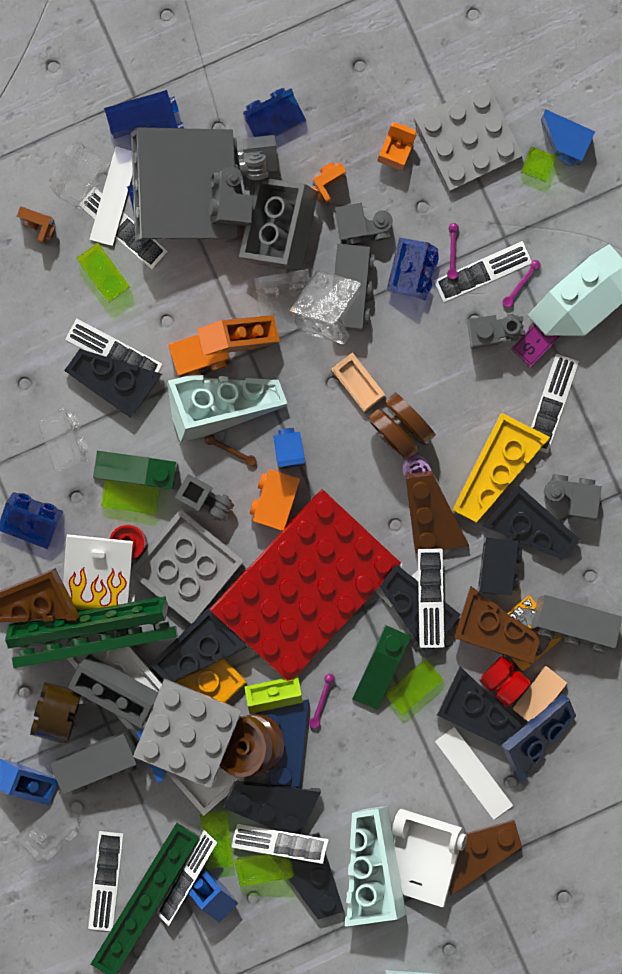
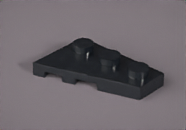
M396 564L379 586L420 646L419 581ZM443 601L445 636L461 614ZM435 648L421 649L429 657Z
M209 607L150 665L163 679L177 682L248 647Z
M459 666L436 715L502 747L523 726Z
M234 781L223 803V808L276 831L300 835L321 794V789H303L289 785L282 787L271 786L267 783Z
M319 832L307 835L311 837L321 838ZM326 851L323 864L271 855L318 920L344 912Z

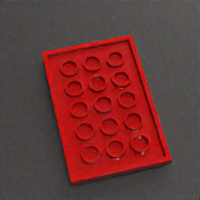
M321 489L217 600L210 610L287 681H290L299 674L377 590L396 564L399 566L401 562L328 493Z

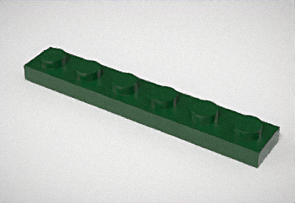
M163 596L79 611L80 617L73 621H67V619L44 621L41 619L9 624L5 642L8 649L15 647L24 648L32 644L51 643L66 638L75 639L83 635L103 634L107 631L130 629L134 626L155 625L166 620L168 602L166 597Z
M163 622L153 625L154 630L143 632L142 627L127 629V635L116 637L115 632L99 635L100 640L89 642L88 637L72 640V646L62 647L60 642L45 645L46 651L36 653L34 648L18 650V656L12 657L13 668L178 637L177 627H170L169 622Z
M176 822L90 965L105 974H117L198 841L199 835Z

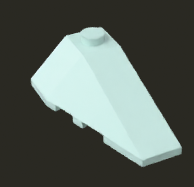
M189 375L168 380L167 382L172 420L180 442L211 435L286 407L288 404L279 380L256 378L234 380L228 379L225 376L203 378V375Z

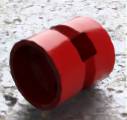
M121 525L110 535V539L133 541L132 560L142 556L146 550L147 537L139 527Z
M502 655L484 672L479 681L489 691L495 690L496 697L508 707L524 692L531 681L520 671L514 672V665Z

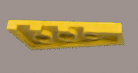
M500 413L452 511L477 522L550 437Z

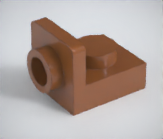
M20 206L17 217L23 220L22 225L33 230H37L38 226L42 227L37 242L46 245L47 240H52L56 230V225H53L54 219Z

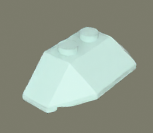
M610 244L597 251L550 290L527 316L545 336H586L622 304V257Z

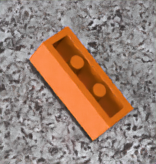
M274 315L221 320L197 328L203 355L254 350L280 342Z

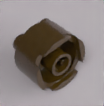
M44 682L40 695L41 698H44V701L38 700L34 716L39 719H34L30 735L68 744L81 695L67 687Z

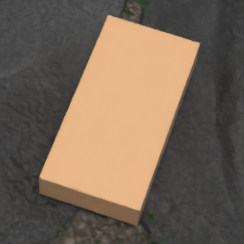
M353 352L331 369L363 412L386 396Z
M544 666L512 709L529 722L554 701L567 682L547 666Z

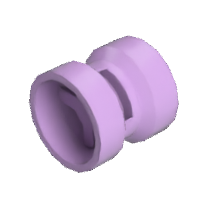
M415 455L408 462L406 460L403 462L402 471L405 477V474L431 471V468L424 457Z

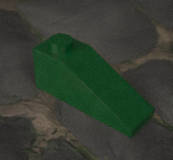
M97 451L93 478L174 490L178 463L162 459Z
M386 624L384 625L353 695V700L375 710L378 709L411 638L410 635Z

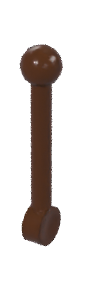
M213 435L205 436L204 441L207 445L213 444L245 460L248 466L256 464V458L253 455L247 456L215 440Z

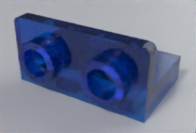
M285 88L278 89L270 94V99L262 103L260 100L254 101L247 105V110L243 112V117L253 137L270 135L277 137L306 122V118L294 97L292 88L285 90Z
M399 237L386 290L426 300L427 294L432 289L431 278L433 270L439 261L438 248L428 242Z
M13 492L5 503L0 519V531L48 550L63 511L57 509L53 504L36 501L25 493Z

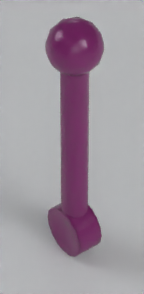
M451 223L448 227L451 232L450 269L447 272V277L454 280L458 275L455 269L456 233L459 231V226L456 223Z
M533 260L530 263V269L509 297L503 299L502 304L504 307L509 308L513 305L515 296L533 272L540 269L541 263L538 260Z
M329 673L324 677L325 686L315 715L309 721L312 728H318L320 725L319 717L330 685L335 681L333 674Z

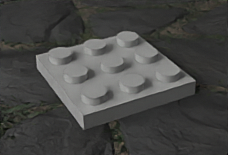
M488 83L414 118L449 192L523 157Z
M180 509L132 567L131 575L158 597L165 596L168 605L192 624L244 560Z
M164 679L133 757L211 788L242 710Z

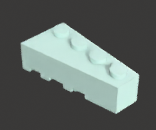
M388 806L353 812L350 838L351 861L348 868V875H350L349 891H347L346 899L348 908L347 916L345 917V927L397 920L405 916L406 911Z

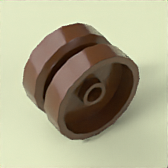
M395 392L385 401L386 408L393 415V418L383 410L377 409L367 420L376 429L381 439L408 462L418 453V447L410 436L412 435L419 443L426 445L436 434L426 421Z
M257 713L240 716L221 761V769L231 776L242 778L269 772L276 767L283 756L285 744L282 731L277 723L270 717Z

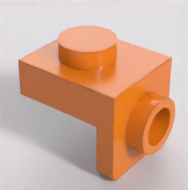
M392 122L377 162L402 171L412 149L417 131L406 125Z
M333 162L327 164L319 170L321 174L313 178L314 186L312 188L319 192L318 202L323 200L326 205L331 203V198L325 188L346 176V170L341 162L337 165Z

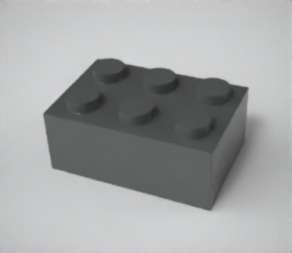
M267 178L256 180L252 198L251 223L245 227L239 257L257 265L301 271L319 192L302 183Z

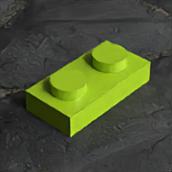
M298 675L290 681L282 678L244 686L249 714L303 703Z

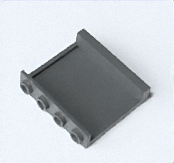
M136 128L132 131L135 242H146L149 239H221L230 242L237 239L241 226L213 224L212 216L209 215V203L213 196H215V188L210 186L212 172H220L227 167L238 169L237 164H234L237 139L233 137V129Z

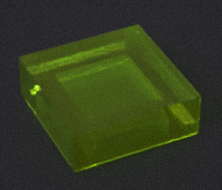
M531 146L521 173L546 183L556 156Z

